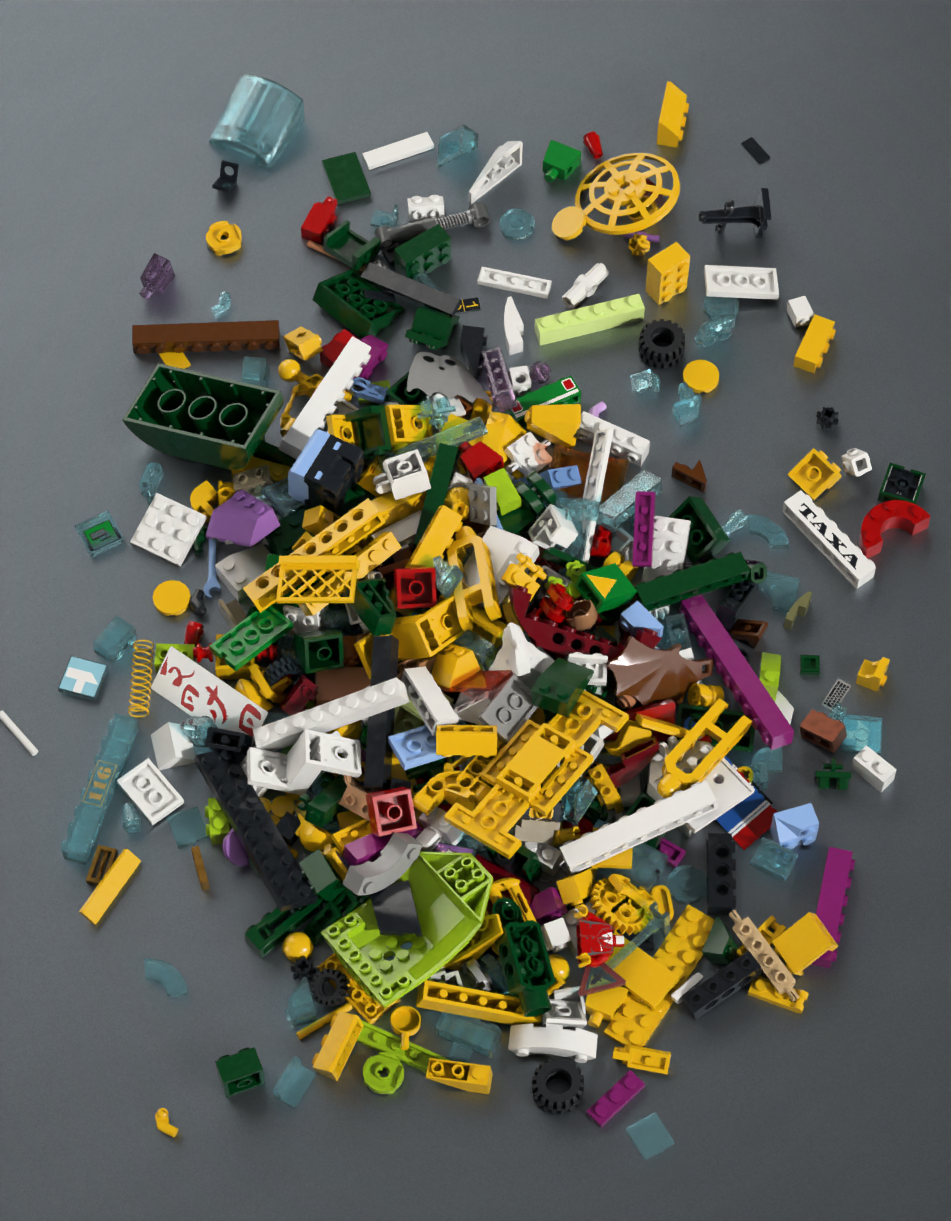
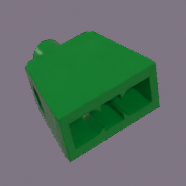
M550 140L543 160V172L546 173L544 176L545 180L553 183L556 178L566 180L581 163V151Z

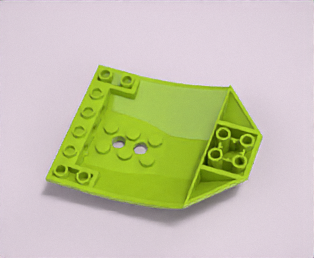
M419 852L418 858L414 860L407 871L392 883L396 884L409 880L423 936L417 937L416 934L405 933L404 936L394 934L380 935L371 898L321 931V935L347 972L364 992L385 1008L440 970L469 943L482 926L493 883V876L471 853ZM405 943H412L410 949L401 948ZM390 956H395L391 961L386 960Z

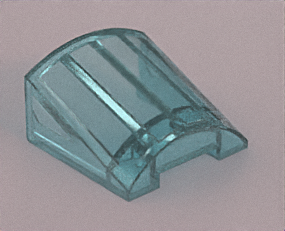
M242 74L209 139V143L224 150L228 147L254 158L256 164L270 170L305 120L303 99L288 88L270 79L252 74Z

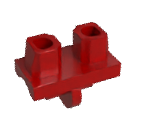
M600 525L598 530L595 529L590 555L596 558H608L613 534L610 533V526Z

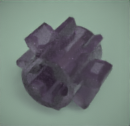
M540 361L535 362L529 368L531 371L529 376L533 383L537 381L539 384L545 383L550 378L549 373L552 372L546 362L543 364Z

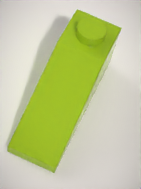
M762 652L759 680L775 701L779 685L781 655Z

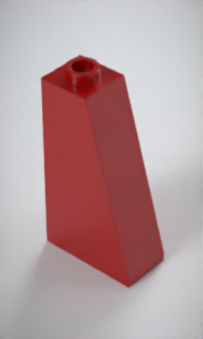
M666 699L646 707L641 706L623 711L629 715V720L636 721L637 714H642L675 724V701L673 699ZM650 729L652 732L651 738L656 736L658 741H667L672 736ZM620 730L618 732L614 731L603 740L615 741Z

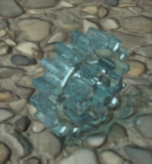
M486 954L479 959V963L482 966L481 972L489 975L492 980L490 986L493 990L497 989L499 994L507 995L509 992L499 959L495 960L493 955Z

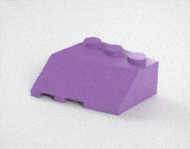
M242 489L213 510L205 536L207 539H213L214 537L222 542L229 540L237 545L252 547L279 527L280 523L270 506Z

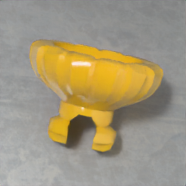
M459 486L447 491L444 505L463 516L462 520H466L469 517V489Z

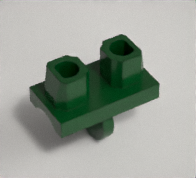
M831 758L830 763H823V769H830V771L814 772V779H816L818 789H829V779H836V790H847L849 780L852 777V772H835L836 770H843V764H836L835 758Z

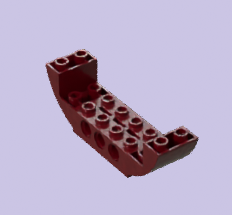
M515 584V587H509L513 614L524 632L533 639L532 643L535 646L568 656L575 652L592 655L590 654V648L596 645L597 650L595 653L608 656V661L617 658L625 649V645L618 643V646H614L612 641L601 637L599 640H596L594 635L582 631L581 634H577L576 629L563 625L562 628L557 627L558 623L545 619L544 622L539 621L540 617L526 613L532 594L528 593V589ZM644 627L643 631L637 630L635 639L648 647L655 648L660 642L661 637L657 636L658 632ZM560 633V639L553 642V635ZM574 639H578L577 647L572 648L571 642Z

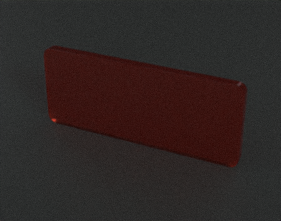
M512 670L479 671L451 688L440 685L438 687L441 688L442 692L493 691L509 679L513 672Z

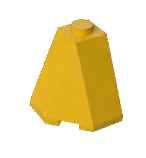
M581 404L532 405L525 412L524 420L527 422V429L562 449L570 451L575 446L576 437L573 436L576 434L581 423Z

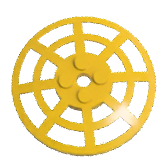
M648 153L623 154L601 163L585 176L577 189L575 206L581 209L586 216V226L594 231L610 235L634 233L652 226L670 212L680 193L679 177L674 166L662 157ZM651 159L661 162L666 166L656 168L642 160ZM631 165L628 170L618 172L616 169L620 166ZM638 165H642L650 169L649 171L644 173L636 171ZM606 168L592 183H587L596 173ZM671 171L673 176L672 190L662 188L660 173ZM609 172L612 175L607 181L598 182L606 173ZM655 175L657 179L656 186L647 185L645 179ZM595 188H604V194L595 199ZM590 189L589 198L591 204L582 210L580 205L581 192ZM646 191L653 192L643 203L640 201ZM659 194L668 196V200L659 210L652 215L648 213L646 207L653 203ZM608 200L613 204L612 210L607 209L600 204ZM635 205L633 208L620 210L621 206ZM596 209L610 216L609 223L605 225L595 222L587 215ZM640 212L643 220L635 223L616 225L617 216H626Z

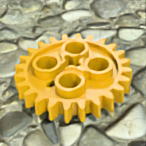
M604 877L602 881L599 880L591 889L592 892L589 894L591 899L589 902L594 904L591 909L597 910L595 915L601 916L603 920L611 924L614 932L619 929L622 935L625 931L628 935H631L632 932L636 935L649 923L648 920L651 918L649 912L651 910L649 908H641L630 897L619 894L607 878ZM628 899L626 903L621 905L624 900ZM618 906H620L617 911H615L614 913H612V911H613L614 909H616V908H618Z

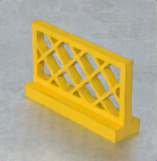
M356 555L279 556L280 572L276 597L277 603H354L357 571H359L360 566ZM285 572H293L296 575L288 582L284 578ZM306 572H312L315 575L309 581L302 577ZM325 572H332L334 574L328 581L321 577ZM345 572H352V577L346 582L340 577ZM338 578L343 584L334 590L330 584ZM300 579L304 585L295 590L291 585ZM319 579L323 585L315 591L311 584ZM288 587L294 592L289 597H282V592ZM307 587L313 592L308 597L300 595ZM326 587L332 592L328 597H321L319 595ZM347 587L350 591V596L341 597L338 593Z

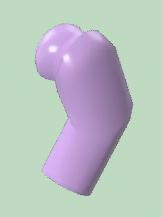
M601 401L590 408L588 413L598 417L599 413L607 409V406Z

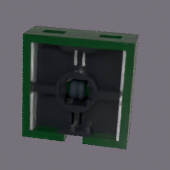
M890 463L879 492L878 501L903 500L916 504L926 473L913 469L908 471L903 466Z

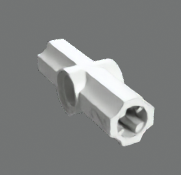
M596 263L585 275L581 274L578 276L573 287L562 296V301L568 308L574 309L586 296L590 297L594 294L597 286L609 275L606 266L602 263Z

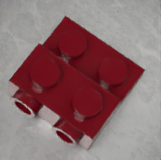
M302 675L280 703L279 707L290 716L306 710V703L309 700L313 701L317 696L318 692L316 690L319 687Z

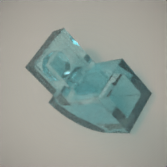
M686 382L679 384L678 396L681 401L673 403L672 414L679 428L695 422L701 411V395L694 396L692 388H689Z
M765 747L758 750L753 756L751 769L755 773V784H758L759 791H767L768 773H782V747L774 750Z

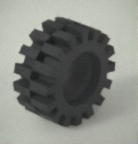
M323 969V971L317 972L318 976L314 975L313 979L315 981L310 984L313 985V988L310 989V992L314 993L312 995L313 999H317L316 1002L330 1007L339 1006L340 1002L344 1003L346 1001L344 997L349 996L347 990H350V987L347 986L350 982L348 979H345L347 976L342 974L341 971L334 969ZM328 980H333L337 985V989L333 995L328 996L324 992V984Z

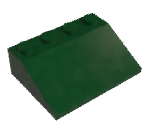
M354 269L319 282L312 299L319 307L326 310L333 318L340 321L360 339L368 335L377 336L405 310L398 303L365 298L363 289L382 291L372 283L362 280L361 275Z

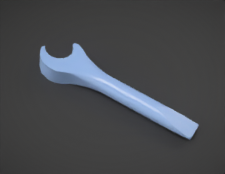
M209 539V575L203 590L205 597L212 601V596L210 595L212 591L221 592L215 568L216 539Z

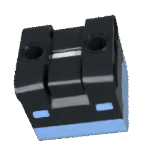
M316 429L288 472L289 495L309 507L314 508L321 505L338 515L345 504L346 493L350 487L356 486L364 473L363 450L356 445Z

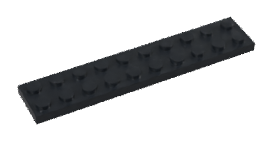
M217 750L195 755L194 762L279 910L282 912L316 903L317 895L312 892L307 878L303 877L300 866L253 786L248 784V778L233 752Z

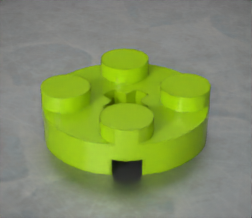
M380 1052L378 1055L368 1058L363 1066L364 1083L375 1093L393 1094L404 1080V1068L399 1058L389 1052ZM383 1069H387V1073L389 1075L385 1077H380L378 1071H383Z

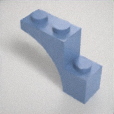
M577 465L549 469L539 474L553 491L582 484ZM526 477L519 478L512 482L514 486L519 481H522L528 485V483L526 482Z

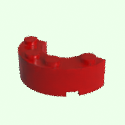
M891 500L882 502L873 507L864 517L859 535V548L863 555L869 559L881 552L883 539L880 534L885 530L900 528L913 536L928 528L931 516L920 506L908 501Z

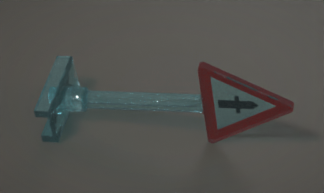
M656 902L650 905V921L635 938L608 963H603L597 968L585 967L578 996L582 997L626 985V980L617 974L614 969L651 934L657 932L663 938H666L670 932V914L667 911L663 915L660 914Z

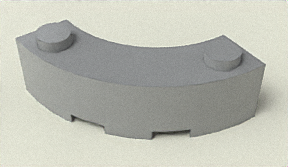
M394 832L388 844L380 852L381 856L374 862L368 861L361 865L349 867L343 885L356 895H369L381 891L394 883L407 871L414 860L418 858L423 845L409 834Z

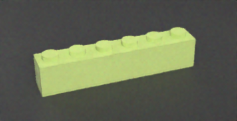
M635 294L535 319L534 332L541 346L643 321L645 307L640 294Z

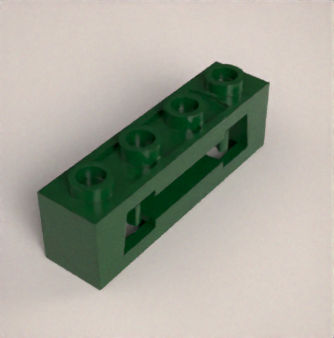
M318 897L316 903L298 907L296 909L297 912L274 929V934L270 935V931L294 912V909L281 912L277 906L271 913H266L259 923L251 925L244 934L246 943L262 959L284 941L290 933L295 932L323 909L322 900Z

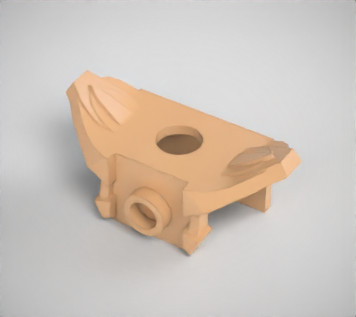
M344 775L347 788L339 804L370 821L365 795L374 792H370V790L361 786L352 776Z

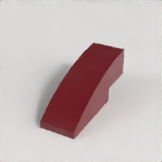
M656 736L621 753L622 761L606 769L616 789L638 775L652 760L660 747Z

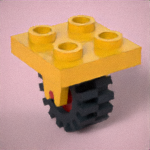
M292 657L281 658L278 662L276 660L268 668H263L255 663L248 667L251 672V679L261 688L259 690L260 694L265 699H270L273 703L278 704L286 697L284 690L289 685H293V682L297 681L301 676V670Z

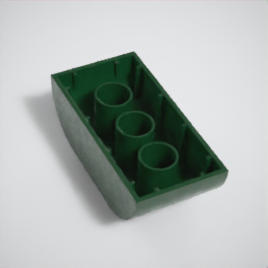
M158 363L122 421L140 440L162 453L225 469L238 470L244 468L282 408L284 399L282 392L279 390Z

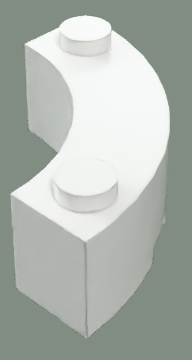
M533 1023L520 1024L510 1027L508 1050L516 1053L519 1057L547 1054L571 1058L578 1063H586L587 1060L596 1058L598 1035L579 1028H575V1031L563 1029V1025L546 1023V1027L534 1026Z

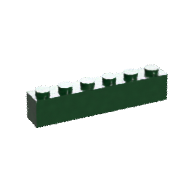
M741 551L737 553L731 552L722 558L710 559L704 564H694L688 569H679L667 576L660 575L654 580L642 581L635 586L637 593L634 598L650 612L747 580L750 570Z

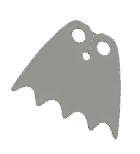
M419 352L414 357L408 375V392L413 389H421L428 396L435 392H440L449 399L459 395L471 403L476 398H481L489 404H493L478 380L472 376L468 368L457 358L448 355L437 356L429 352ZM430 356L434 359V362H427L423 357ZM445 360H453L456 365L450 366L445 363Z

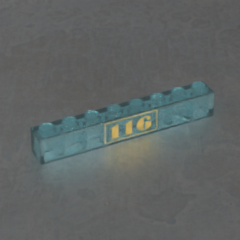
M115 713L113 720L110 719L107 727V736H104L101 741L102 749L100 754L97 753L95 756V767L93 770H90L87 778V787H84L81 792L82 800L80 805L77 804L75 807V818L68 825V836L61 843L60 851H62L64 859L87 865L118 785L117 780L121 777L138 733V719Z

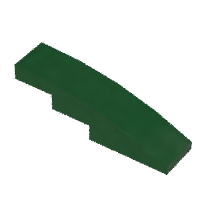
M346 888L335 902L329 901L304 929L313 944L317 945L324 940L321 931L370 899V894L356 895Z

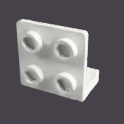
M289 605L283 607L284 616L292 621L294 626L286 635L288 639L294 640L293 634L331 628L328 605L313 616H305L301 608Z

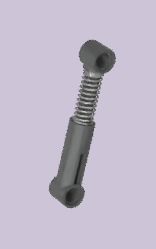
M477 202L472 204L468 211L456 213L455 215L452 214V216H443V218L440 217L437 220L431 217L395 227L381 226L374 231V235L381 240L380 250L397 242L398 244L407 242L437 224H440L444 230L446 228L449 230V227L452 229V227L461 226V224L463 226L464 224H474L475 227H483L490 222V217L485 204Z

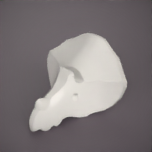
M509 623L503 630L502 648L498 651L496 659L486 675L484 683L485 692L490 691L494 697L513 674L531 690L538 677L555 661L528 642L519 625Z

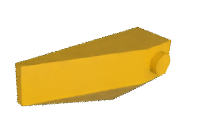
M491 411L482 442L500 454L505 463L510 458L504 450L527 434V431L509 414Z

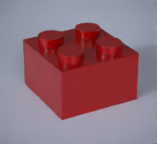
M434 567L394 568L395 607L397 609L426 608L437 605L436 573Z
M399 787L365 795L373 835L380 837L393 834L394 832L398 833L417 828L411 789Z

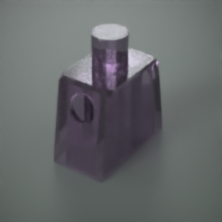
M156 253L153 254L140 277L143 288L139 294L143 298L149 299L152 293L161 296L174 279L175 273L170 260Z

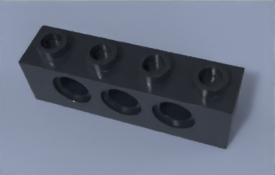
M708 833L707 915H729L732 909L736 908V896H733V890H736V878H732V871H736V859H732V853L736 851V841H732V834ZM717 854H724L726 857L720 858ZM724 872L726 875L719 876L717 873ZM723 890L726 892V894L720 895L717 893V891Z
M748 951L682 997L683 1003L694 1019L697 1020L762 974L761 966L751 952Z

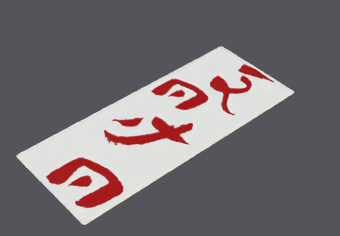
M170 646L151 686L152 690L207 728H219L252 736L251 747L255 741L253 729L261 727L268 714L266 710L172 646Z

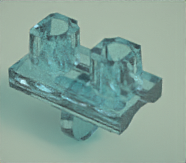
M448 397L436 399L438 409L433 408L432 400L420 402L421 413L417 414L418 419L433 417V419L429 420V424L435 425L437 429H442L444 422H448V418L442 417V415L456 411L455 406H450Z

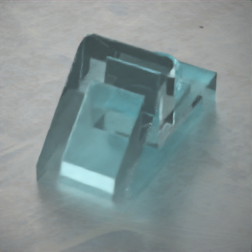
M439 555L433 558L436 584L439 591L447 598L462 580L464 574L457 565L450 566Z

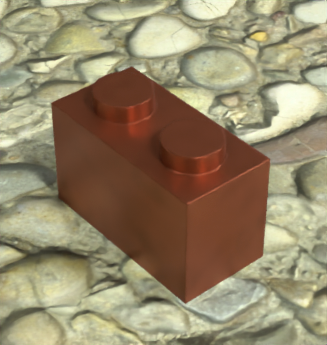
M813 709L799 726L802 738L832 753H835L847 737L846 727L841 721L833 720L825 713L817 712Z

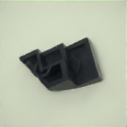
M409 880L389 885L381 891L370 894L380 935L394 934L404 936L405 933L416 934L417 937L423 936Z

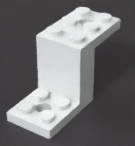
M305 729L287 755L252 747L247 751L248 784L298 795L305 794L321 770L359 778L362 774L360 741ZM337 753H341L345 758L339 757ZM264 766H265V767H268V769H269L271 772H267V771L264 769Z

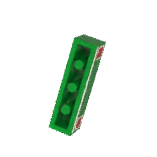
M572 376L563 377L557 382L544 385L536 391L527 392L522 397L511 399L505 403V414H509L524 427L527 425V422L524 420L525 412L532 405L577 404L581 402V390Z

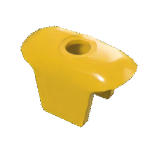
M628 720L621 728L617 739L606 743L604 748L610 754L621 757V753L651 739L652 732L650 729L642 727L637 721Z

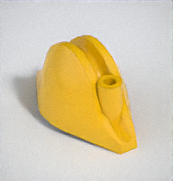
M298 814L301 824L295 834L300 837L301 844L307 850L315 852L318 849L323 850L324 846L329 843L335 844L331 838L332 833L304 820L305 816L303 814Z

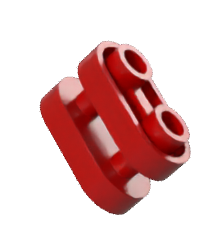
M556 583V585L551 584L547 590L550 597L543 596L539 605L551 620L561 624L566 617L563 609L570 611L574 602L572 601L573 598L567 594L566 588Z

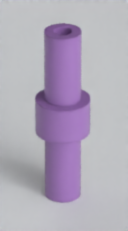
M644 231L623 234V238L629 239L633 238L634 234L646 235V240L651 242H659L660 238L659 235L646 234Z

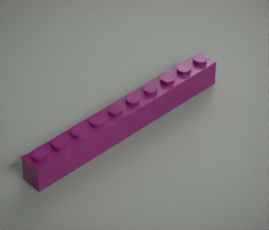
M702 594L681 601L679 610L681 620L685 621L689 632L695 636L699 647H702L705 651L706 657L713 659V665L717 674H720L724 679L725 686L730 688L735 701L739 702L742 706L744 714L753 721L752 726L760 733L763 743L767 744L770 750L791 744L794 734L793 728Z

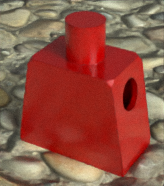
M466 441L459 447L463 453L460 456L461 465L469 478L473 480V483L479 477L484 482L483 477L504 467L503 457L483 442H478L471 446Z

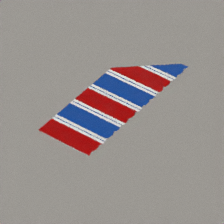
M691 716L684 722V728L690 730L688 723L692 719ZM692 721L690 727L693 728L696 722ZM707 735L701 736L698 741L712 742L711 738ZM724 757L730 763V765L745 779L744 774L738 771V768L731 763V760L728 757ZM752 786L755 789L753 794L716 819L728 833L732 834V838L743 850L748 848L771 828L773 814L777 813L776 809L771 807V804L765 800L762 794L758 793L754 786Z

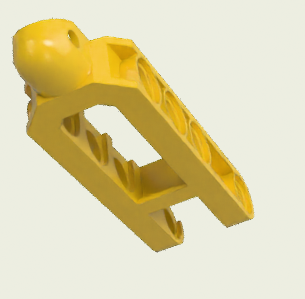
M462 526L456 532V541L448 549L447 556L458 620L462 629L468 631L473 629L472 619L474 617L472 606L484 602V607L490 620L498 619L502 615L490 549L483 542L482 537L477 536L471 527ZM473 545L480 583L468 588L465 582L464 575H466V572L463 569L462 561H464L463 559L466 556L464 547L467 548Z
M718 699L664 759V765L662 766L663 778L658 783L657 792L662 797L669 798L677 791H685L697 782L702 783L745 735L753 721L746 716H742L728 733L724 732L714 724L724 709L728 708L729 704L722 699ZM705 734H708L719 742L692 773H684L676 767V764L682 761L687 751L694 748L695 743L701 736L704 737Z

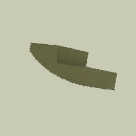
M808 591L793 604L786 615L783 628L791 630L797 615L805 617L813 592Z

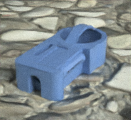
M361 377L353 379L352 387L359 385L365 388L363 391H356L351 387L350 393L354 397L384 404L386 391L388 390L387 386L384 388L371 384V381Z

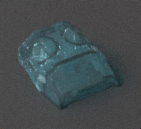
M720 315L703 322L694 338L696 344L702 343L703 347H709L715 343V337H718L720 341L728 339L732 335L731 329L735 327V315Z

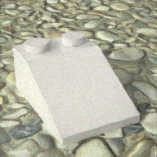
M263 544L231 554L215 565L217 577L238 602L248 597L243 588L265 572L268 553H271Z

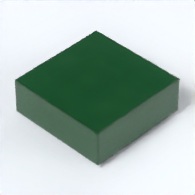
M800 655V675L819 676L820 655Z

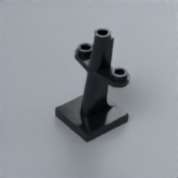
M761 188L755 204L752 206L734 207V200H729L725 202L724 209L700 211L699 221L703 224H716L715 233L719 236L724 234L727 223L754 224L755 238L762 239V230L767 229V220H771L768 188Z

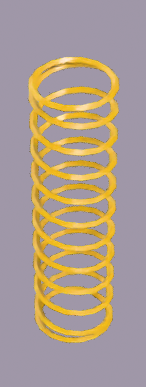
M137 640L133 643V648L137 651L132 653L136 658L132 659V662L135 664L131 668L135 671L131 675L135 678L130 680L133 683L130 689L133 691L129 695L133 698L129 699V702L134 705L128 707V713L134 717H145L149 714L148 708L150 704L148 702L150 701L149 695L151 693L149 688L151 687L150 681L152 680L150 675L152 674L151 668L153 666L151 661L153 660L152 655L154 653L152 649L154 644L149 640ZM140 641H145V642L151 643V644H152V647H150V646H148V645H145V644H136V645H135V643H136V642H140ZM140 645H141V646H146V647H149V648L143 649V648H139V647H136V646H140ZM136 652H143V653H147V654H149V655H148V656H137V655H135L134 653H136ZM135 659H144V660H147V661H149V662H146V663H137V662H135L134 660H135ZM134 666H144V667H147L148 669L139 670V669H134L133 667H134ZM135 672H140V673H145V674H147V675H146V676H135V675H133V673H135ZM149 676L150 680L148 681L144 678ZM134 679H142V680H145V681H147V682H145V683H135V682H133L132 680H134ZM132 686H142L147 689L136 690ZM131 693H142L145 696H133ZM148 696V701L142 699ZM133 699H138V700H142V701H145V702H144V703H133V702H131V700H133ZM130 710L134 712H141L146 710L147 714L137 716L131 714Z

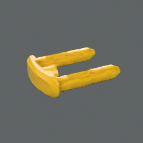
M510 877L493 881L489 895L493 905L498 899L503 898L500 892L508 890L512 900L520 907L523 922L527 920L537 922L519 886L520 880ZM517 896L520 898V901H521V903H522V905H523V907H524L526 913L524 912V910H523V908H522V906H521V904H520V902H519ZM494 942L491 945V948L498 955L497 948Z

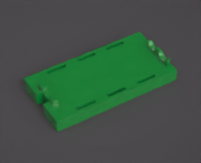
M269 606L261 613L259 610H256L212 643L209 648L218 658H225V663L237 671L293 629V622L272 606Z

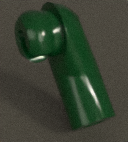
M202 526L192 544L195 554L204 552L202 542L206 538L207 528L205 526Z

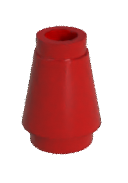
M594 131L583 136V143L594 159L602 157L603 153L599 135Z
M189 621L185 628L184 644H195L196 647L204 633V626L198 622Z

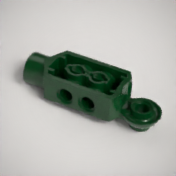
M500 898L493 905L492 915L499 914L504 931L495 941L508 992L510 995L519 998L524 1017L545 1014L552 1009L547 989L556 981L540 924L533 920L521 923L522 912L515 901L509 898Z

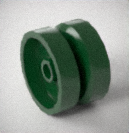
M534 470L526 475L528 485L519 481L514 486L521 497V502L536 518H539L546 510L545 505L547 507L550 504L556 506L560 502L548 483Z

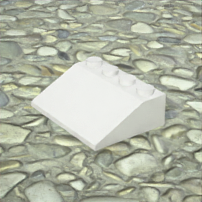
M490 526L482 539L490 549L502 612V605L510 600L509 586L501 580L510 563L516 565L519 563L516 559L518 553L529 556L533 563L540 553L538 546L527 539ZM475 550L463 567L466 572L464 576L468 588L480 583ZM526 568V569L524 570V572H525L526 574H527L528 571H529L528 568ZM484 602L477 604V605H479V606L485 608V607H484Z

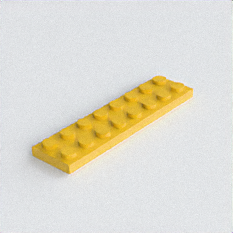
M689 904L686 906L653 956L655 960L679 976L680 980L655 1009H652L630 992L604 1030L603 1035L623 1047L625 1045L640 1047L646 1045L674 1002L671 999V994L688 981L703 958L702 950L715 919Z

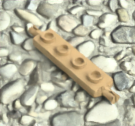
M733 910V913L730 912L729 916L735 923L732 931L746 950L750 951L760 964L763 973L779 994L786 992L792 1001H795V998L798 999L799 995L793 989L796 980L749 917L742 919L736 910Z

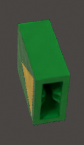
M616 563L581 573L574 585L585 600L592 601L597 614L630 604L637 593V590Z

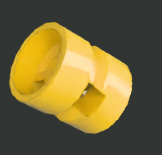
M618 551L612 552L602 566L616 563L629 581L633 579L638 570V567H633L630 560L625 561V557Z
M694 683L688 691L689 705L711 708L718 699L724 701V691L721 686H706L705 684Z

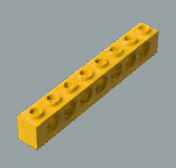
M367 498L288 556H340L386 522L379 510ZM279 562L243 588L260 613L276 602L280 572ZM285 572L284 578L288 582L296 575L293 572ZM306 572L302 577L307 580L314 574ZM298 579L291 586L296 588L302 581ZM289 587L282 592V597L291 591Z

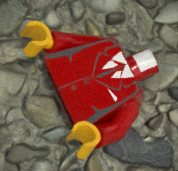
M577 905L575 908L579 910V913H575L574 917H581L576 924L578 955L576 958H578V963H581L578 967L597 968L608 961L614 952V947H624V936L613 935L611 924L606 923L605 920L588 911L586 905Z

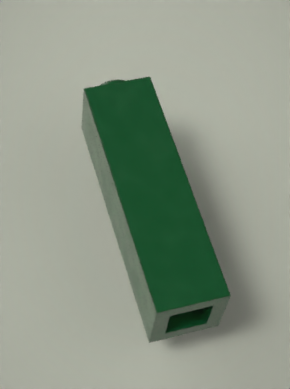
M326 772L322 778L327 781L324 780L320 785L324 790L313 800L307 794H302L299 797V800L303 802H300L297 808L306 811L304 820L322 828L343 808L339 803L347 785L342 774L335 778L333 774Z

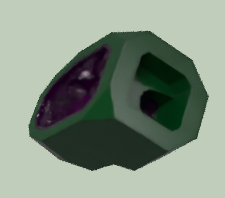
M745 560L750 570L747 581L755 584L763 583L767 577L766 565L757 560Z

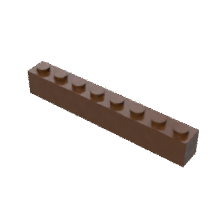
M279 320L132 325L134 354H162L165 352L280 349Z

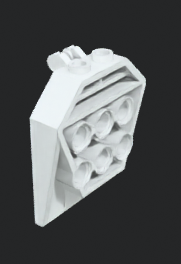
M674 736L668 738V745L665 742L659 744V752H656L650 761L647 794L655 801L667 799L657 792V786L663 778L662 766L664 765V759L682 740H677ZM697 741L694 748L687 751L682 761L676 764V767L684 773H692L714 747L709 742ZM725 758L703 780V782L707 781L717 800L718 809L684 824L694 834L755 791Z

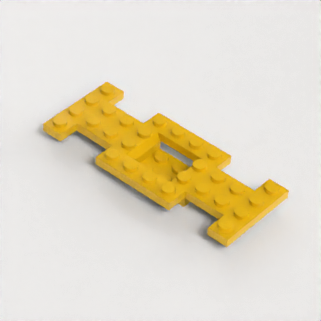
M584 690L569 717L556 714L549 724L543 723L541 726L528 719L481 773V779L494 786L473 811L455 803L444 815V821L510 859L522 845L521 840L508 833L529 807L547 816L594 761L593 755L580 749L581 746L600 724L618 732L629 720V715ZM561 760L564 761L562 765L556 770V772L541 788V783L543 782V780L549 775V773L555 768V766Z

